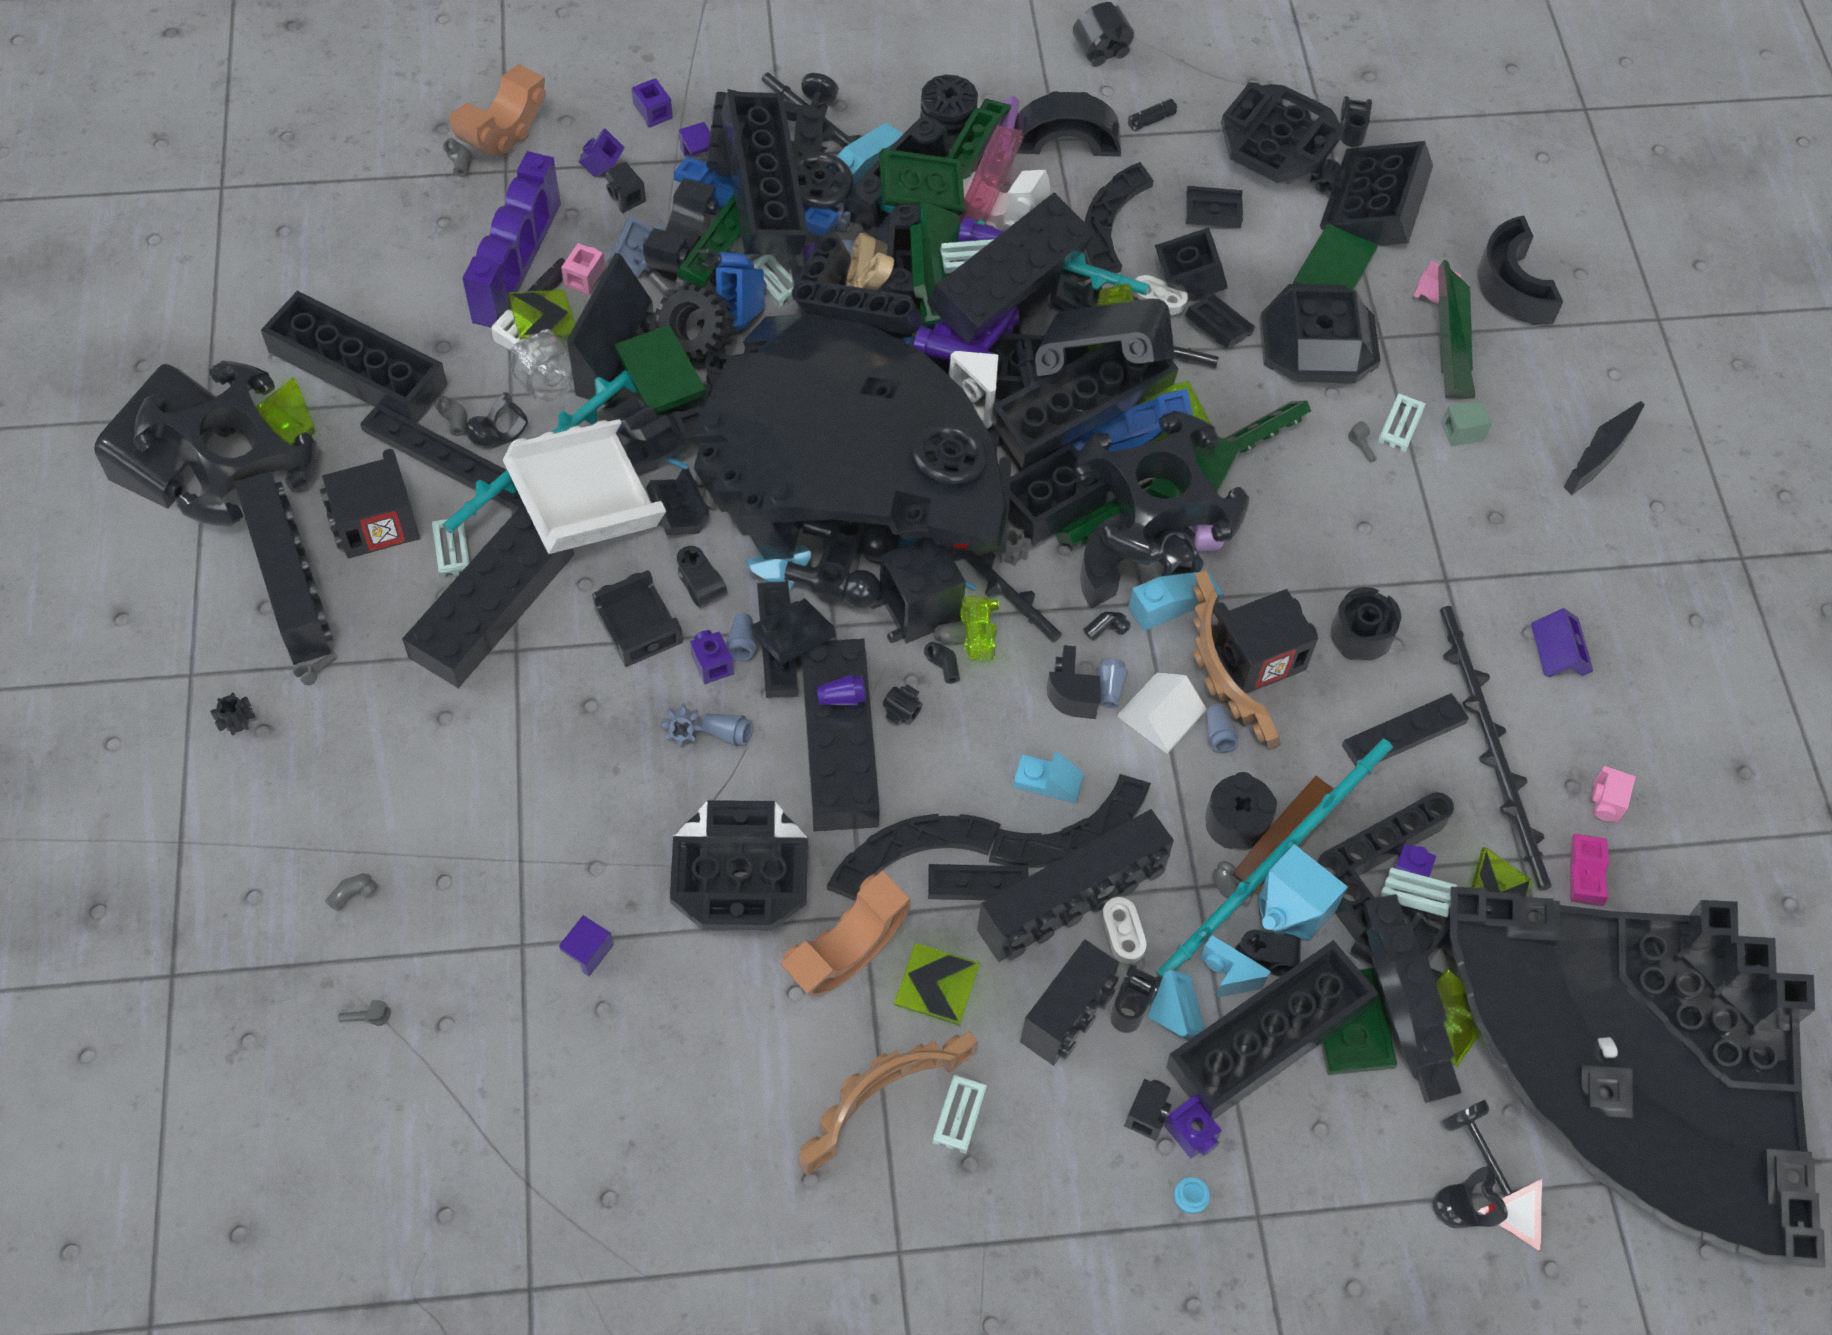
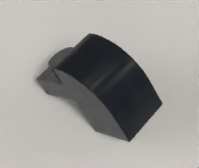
M1064 645L1062 657H1056L1054 672L1049 671L1047 682L1048 698L1052 705L1065 715L1096 719L1099 706L1100 676L1075 674L1076 646Z

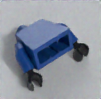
M698 249L697 252L706 254V260L703 263L696 262L697 265L713 267L718 263V267H716V293L724 297V302L729 303L732 307L729 313L735 315L736 321L731 322V326L736 327L735 332L746 330L753 318L763 311L764 292L767 285L764 280L763 269L754 268V263L742 253L719 252V254H716L710 249ZM705 319L699 320L697 325L703 328Z

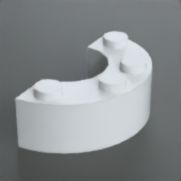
M1046 170L1022 171L1008 193H1004L991 188L981 179L977 172H973L970 177L963 179L966 211L959 216L960 218L965 216L977 219L978 221L983 220L985 224L1005 231L1050 196L1048 174Z

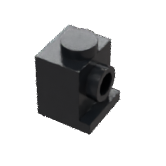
M627 162L612 167L606 172L605 179L608 181L606 185L607 191L612 199L618 200L619 210L622 214L646 202L644 182Z
M1144 1078L1124 1127L1157 1141L1172 1104L1166 1102L1171 1088L1161 1081H1149Z

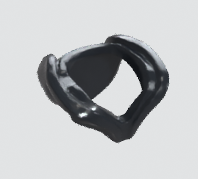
M503 392L492 406L488 416L470 418L465 426L467 437L473 443L483 447H494L517 439L525 430L528 419L524 411L518 405L511 402L513 400L511 394ZM504 406H508L519 417L509 431L502 433L495 425L496 417Z
M1170 529L1164 531L1159 536L1157 543L1161 545L1163 550V558L1160 560L1164 567L1161 577L1170 576L1173 573L1186 574L1202 570L1204 561L1188 534L1177 529ZM1192 561L1191 567L1181 566L1185 562Z
M1491 1166L1479 1168L1465 1182L1446 1186L1437 1192L1433 1199V1209L1442 1223L1451 1228L1458 1229L1478 1226L1494 1227L1507 1219V1207L1502 1198L1493 1191V1186L1496 1183V1175ZM1480 1182H1483L1481 1190L1484 1197L1496 1207L1485 1215L1478 1214L1472 1202L1473 1190Z

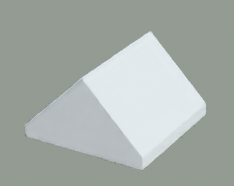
M955 351L951 354L949 376L964 389L985 427L989 428L992 425L991 415L995 400L998 355Z
M1156 673L1118 713L1117 717L1168 754L1206 713L1207 709L1186 675Z

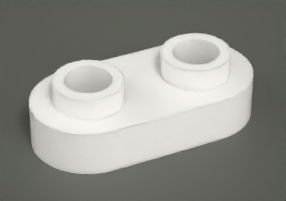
M1142 275L1135 279L1150 284V289L1147 295L1131 291L1133 296L1140 300L1151 298L1163 300L1169 307L1170 315H1176L1184 311L1187 303L1186 292L1168 287L1166 281L1153 276Z
M1115 897L1110 899L1103 908L1102 922L1112 954L1118 961L1124 964L1136 963L1142 959L1146 949V939L1134 904L1126 898ZM1116 914L1121 915L1124 920L1116 921L1113 916ZM1130 945L1134 950L1126 952L1122 946Z

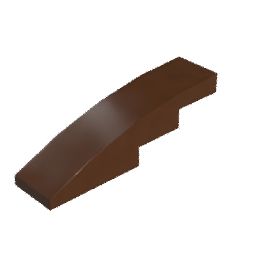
M1315 776L1235 869L1233 875L1242 882L1245 881L1323 801L1325 795L1330 794L1334 788L1318 776ZM1323 820L1297 847L1300 848L1304 846V844L1315 832V830L1319 827V825L1323 822ZM1265 880L1254 890L1258 894H1260Z

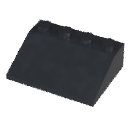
M1418 141L1346 148L1340 170H1346L1342 188L1340 190L1335 188L1330 194L1320 223L1321 230H1324L1326 225L1329 224L1381 246L1409 244L1433 168L1426 142Z
M616 252L567 339L575 395L588 400L596 395L594 381L596 378L600 377L611 382L625 370L615 352L614 344L647 333L648 330L652 331L654 321L657 318L653 311L652 299L622 255ZM613 396L607 402H605L604 405L609 404Z

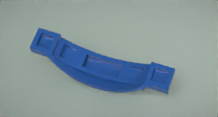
M687 156L674 171V180L681 183L683 178L716 186L715 198L719 200V207L724 208L734 194L732 178L717 175L716 170L707 168L706 162ZM803 205L807 231L822 236L831 232L838 223L839 213L826 208L816 209Z
M1183 389L1158 395V398L1132 407L1064 446L1072 443L1080 452L1093 433L1101 432L1108 433L1110 436L1111 447L1109 451L1146 446L1163 433L1158 421L1159 417H1162L1163 414L1175 410L1193 415L1188 390ZM1062 446V447H1060V448L1054 450L1053 452H1051V453L1045 455L1043 458H1045V457H1047L1048 455H1050V454L1056 452L1057 450L1063 448L1064 446Z

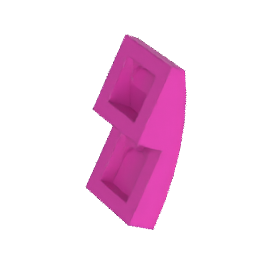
M1581 834L1573 835L1570 859L1571 901L1605 905L1608 899L1606 870L1609 866L1607 838Z

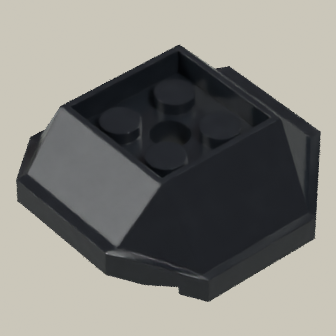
M1249 82L1222 115L1221 120L1230 160L1276 183L1285 182L1287 184L1304 174L1317 171L1341 140L1345 131L1342 123H1339L1332 108L1287 86L1276 84L1260 85L1254 82Z
M1288 284L1261 312L1259 324L1264 366L1272 370L1276 369L1284 376L1296 382L1356 383L1370 371L1372 372L1377 369L1380 364L1375 316L1363 304L1357 291L1350 290L1346 285Z
M707 800L698 810V813L687 821L673 836L670 903L702 930H773L807 905L808 837L775 801ZM740 869L748 872L746 875L741 877H737L732 874L734 871Z

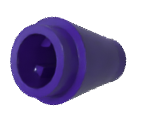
M850 674L817 686L820 705L859 706V702L866 701V691L862 675L854 676V674Z

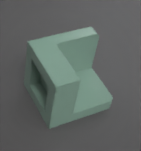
M1482 401L1449 405L1442 420V426L1451 447L1484 441L1492 424Z

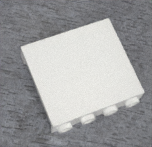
M620 419L609 422L602 420L594 425L582 428L575 426L567 431L555 434L547 432L540 437L528 440L520 438L510 444L503 462L548 554L657 527L666 513L661 501L650 502L616 435L621 425Z

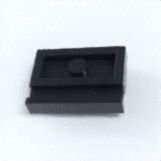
M1187 186L1186 224L1241 228L1243 221V190Z
M1211 294L1209 299L1204 298L1189 306L1185 314L1197 327L1204 330L1217 343L1227 349L1244 340L1247 335L1250 337L1256 327L1214 294Z

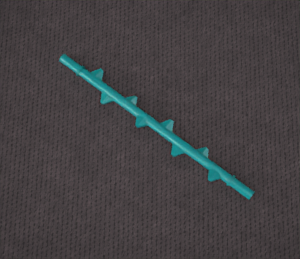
M882 200L880 210L890 213L895 206L883 205ZM920 211V222H919V223H922L921 211ZM979 220L978 224L985 225V221ZM1083 252L1063 268L1090 277L1092 289L1098 290L1106 283L1115 285L1118 289L1121 287L1143 295H1147L1150 289V284L1125 277L1122 273L1116 274L1086 264Z
M626 370L611 382L600 377L594 380L596 395L572 415L560 411L558 413V427L552 432L555 434L567 431L572 427L578 426L584 420L594 425L597 423V409L623 387L636 393L637 390ZM508 470L491 484L478 480L476 482V496L469 502L466 501L459 511L443 523L444 529L448 533H452L472 515H477V511L503 489L515 493L517 488Z
M1382 739L1363 760H1359L1357 766L1330 794L1325 795L1323 801L1245 881L1239 883L1237 889L1182 946H1177L1178 950L1155 972L1156 975L1164 977L1165 972L1169 970L1176 971L1187 959L1190 960L1192 954L1266 879L1269 870L1294 844L1298 846L1347 794L1352 793L1355 786L1367 774L1370 775L1372 773V769L1393 748L1392 744L1386 739Z

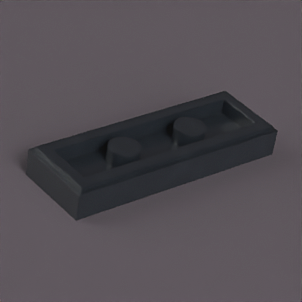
M929 864L928 899L987 900L1027 878L1028 866Z

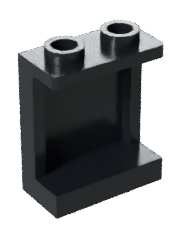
M649 570L642 573H634L625 580L613 585H605L592 594L594 609L625 668L683 643L681 626L676 617L672 619L653 584L652 574Z

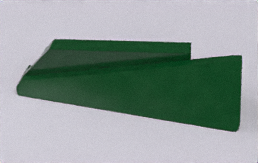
M985 98L980 108H974L946 157L961 160L962 179L972 175L1002 119L1010 111V104Z
M927 202L920 203L922 224L910 226L913 289L915 297L919 298L921 313L924 317L923 326L944 321L927 304V301L936 284L950 274H945L940 251L941 243L957 242L960 225L959 215Z
M1443 260L1438 266L1441 373H1444L1445 397L1474 398L1475 388L1471 373L1473 370L1470 286L1450 268L1447 260Z

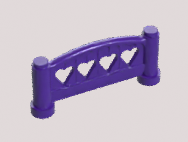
M965 217L960 228L958 242L992 240L1003 233L1004 230L978 224L977 219ZM1016 307L982 333L979 339L972 341L969 345L945 321H940L936 323L934 330L920 326L913 347L921 350L928 356L946 361L951 360V354L955 351L994 354L989 349L1008 325Z

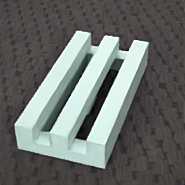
M992 240L941 243L940 251L945 274L952 273ZM955 260H965L961 262H949Z
M763 255L752 261L754 268L763 269L764 280L767 285L765 292L778 307L783 306L785 300L788 302L793 300L791 276L773 255ZM767 262L790 289L787 290L778 280V277L764 263Z
M1398 393L1378 442L1382 444L1384 441L1390 442V447L1395 448L1398 445L1401 447L1400 451L1406 452L1426 403ZM1401 402L1407 405L1395 433L1392 435L1388 433ZM1413 406L1418 409L1405 439L1400 438L1399 436Z
M448 519L432 521L440 578L447 577L446 574L449 573L457 576L470 563L464 523L458 527L463 562L457 563L453 532L448 533L446 531L451 564L445 565L440 528H443V523Z
M1391 868L1389 877H1387L1385 887L1382 889L1381 897L1397 894L1400 905L1448 917L1450 912V888L1457 887V885Z
M953 1075L934 1134V1144L939 1145L941 1143L946 1145V1148L960 1149V1152L967 1153L987 1089L986 1084ZM958 1085H961L965 1088L950 1135L946 1136L943 1135ZM971 1090H977V1096L963 1140L956 1139Z

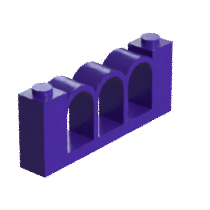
M526 151L516 171L517 177L512 180L507 190L505 204L498 208L493 217L489 236H485L480 242L476 256H473L462 277L471 320L474 324L492 328L493 324L505 311L510 309L515 299V296L512 294L518 293L561 205L554 157Z

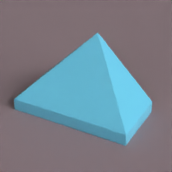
M805 545L796 547L794 558L765 560L760 555L745 559L752 572L768 582L785 581L784 573L787 563L791 561L792 563L806 566L811 558V552ZM788 581L789 591L795 582Z
M1169 970L1164 974L1147 1017L1182 1037L1192 1039L1205 1030L1191 975Z

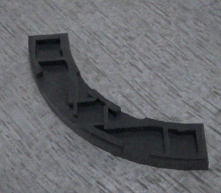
M1141 162L1131 165L1114 175L1109 183L1099 189L1088 208L1085 223L1095 234L1084 252L1091 266L1116 274L1122 270V264L1114 250L1111 232L1113 223L1123 206L1139 193L1153 187L1154 180Z
M1120 774L1112 792L1094 814L1073 825L1062 828L1058 832L1042 835V833H1020L999 829L989 862L1004 866L1047 867L1135 818L1145 802L1151 783Z
M930 814L899 821L871 835L866 839V842L853 852H850L833 873L827 884V890L856 901L857 893L861 890L860 886L866 878L873 874L878 875L894 862L924 850L956 848L975 851L988 856L1001 823L965 814H960L959 816Z

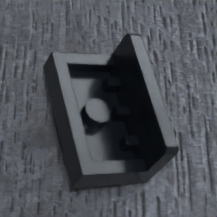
M689 468L682 469L677 479L650 480L646 490L652 503L661 501L666 510V513L660 520L666 535L699 534L709 517V509L700 494L698 484L694 480Z

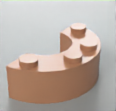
M517 64L501 76L497 97L486 111L466 102L449 115L454 135L461 141L487 154L499 155L508 153L519 140H524L528 136L529 127L537 114L540 104L543 103L546 97V90L544 89L545 77Z
M883 870L878 875L873 874L863 881L860 886L861 890L857 893V900L854 906L849 908L840 917V923L831 931H824L814 941L809 942L805 940L801 945L796 944L785 953L784 961L780 965L808 995L819 996L849 980L887 945L904 922L910 909L911 900Z

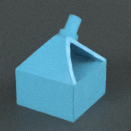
M1294 844L1269 870L1258 896L1259 909L1263 919L1262 924L1266 929H1272L1278 934H1291L1299 937L1301 940L1310 941L1335 914L1348 886Z

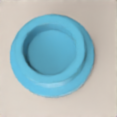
M1188 1177L1182 1179L1177 1184L1174 1190V1200L1182 1211L1189 1214H1197L1208 1206L1210 1191L1202 1180Z

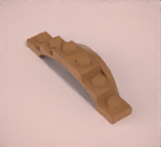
M1204 570L1194 575L1197 585L1192 588L1199 605L1194 606L1197 617L1192 620L1200 637L1195 638L1197 649L1192 652L1199 668L1205 666L1209 677L1204 678L1211 696L1217 694L1221 703L1231 700L1228 704L1235 719L1241 717L1244 726L1257 722L1252 727L1259 743L1265 741L1269 750L1281 745L1280 739L1267 708L1240 689L1229 676L1218 657L1212 637L1213 608L1219 602L1218 595L1207 571Z
M968 1031L961 1037L959 1035L951 1037L942 1046V1051L932 1040L925 1046L923 1044L915 1046L908 1053L900 1054L897 1049L889 1055L883 1053L872 1061L870 1069L862 1075L856 1073L846 1079L841 1086L839 1104L829 1108L821 1117L820 1134L822 1138L819 1139L816 1136L806 1142L801 1148L799 1165L807 1176L837 1155L839 1132L851 1115L873 1094L900 1078L923 1070L944 1067L950 1073L976 1054L978 1044L976 1038Z

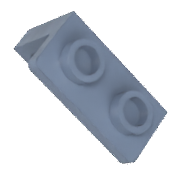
M629 215L607 263H610L616 252L622 255L637 279L643 270L648 272L650 267L645 262L643 244L653 227ZM660 221L656 228L663 230L665 223Z

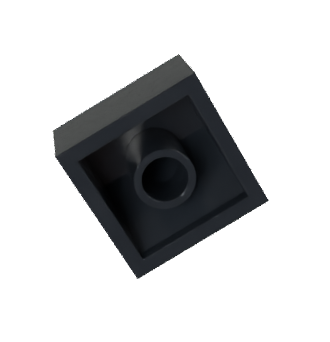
M1209 227L1155 245L1168 287L1198 297H1204L1228 289L1222 263Z

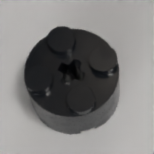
M1112 2L1099 3L1086 11L1087 16L1082 21L1078 18L1073 26L1072 33L1092 66H1101L1106 59L1115 56L1116 58H1123L1129 53V45L1134 38V30L1118 5L1114 6Z
M1371 587L1354 589L1345 596L1338 607L1331 626V634L1342 655L1349 660H1372L1386 654L1399 629L1401 611L1397 602L1389 595L1385 597L1378 593V589Z
M1239 772L1236 775L1226 777L1214 787L1205 813L1207 832L1217 844L1224 848L1252 849L1270 828L1276 813L1277 800L1265 783L1252 777L1247 772Z

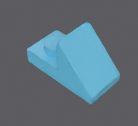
M1057 751L1054 753L1052 762L1021 754L1013 788L1076 803L1084 772Z
M1213 935L1206 942L1200 959L1204 960L1211 970L1226 974L1217 991V997L1261 990L1271 972Z

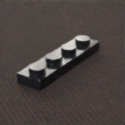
M788 581L757 583L760 620L790 605ZM762 645L766 698L798 696L795 658L780 664Z
M1450 693L1344 740L1342 747L1356 767L1359 760H1363L1382 739H1386L1392 744L1393 748L1380 760L1381 762L1465 725L1469 717L1454 695Z

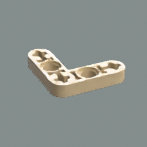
M863 233L856 237L851 250L846 286L878 290L889 278L893 269L894 259L880 252L873 257L875 238Z

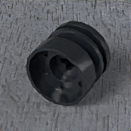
M945 74L927 81L922 88L920 118L930 117L946 126L949 150L952 149L974 108L977 107L978 92L975 85L968 79L958 75Z

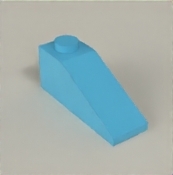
M884 123L843 148L837 157L849 166L853 175V188L863 175L879 160V152L882 148L889 149L903 135L902 132L888 123ZM832 166L827 168L833 175L838 172ZM834 183L840 189L841 185Z
M1207 571L1218 599L1223 598V592L1209 571ZM1199 572L1162 576L1132 588L1128 609L1143 632L1195 610L1194 606L1199 605V602L1192 587L1197 585L1194 574Z

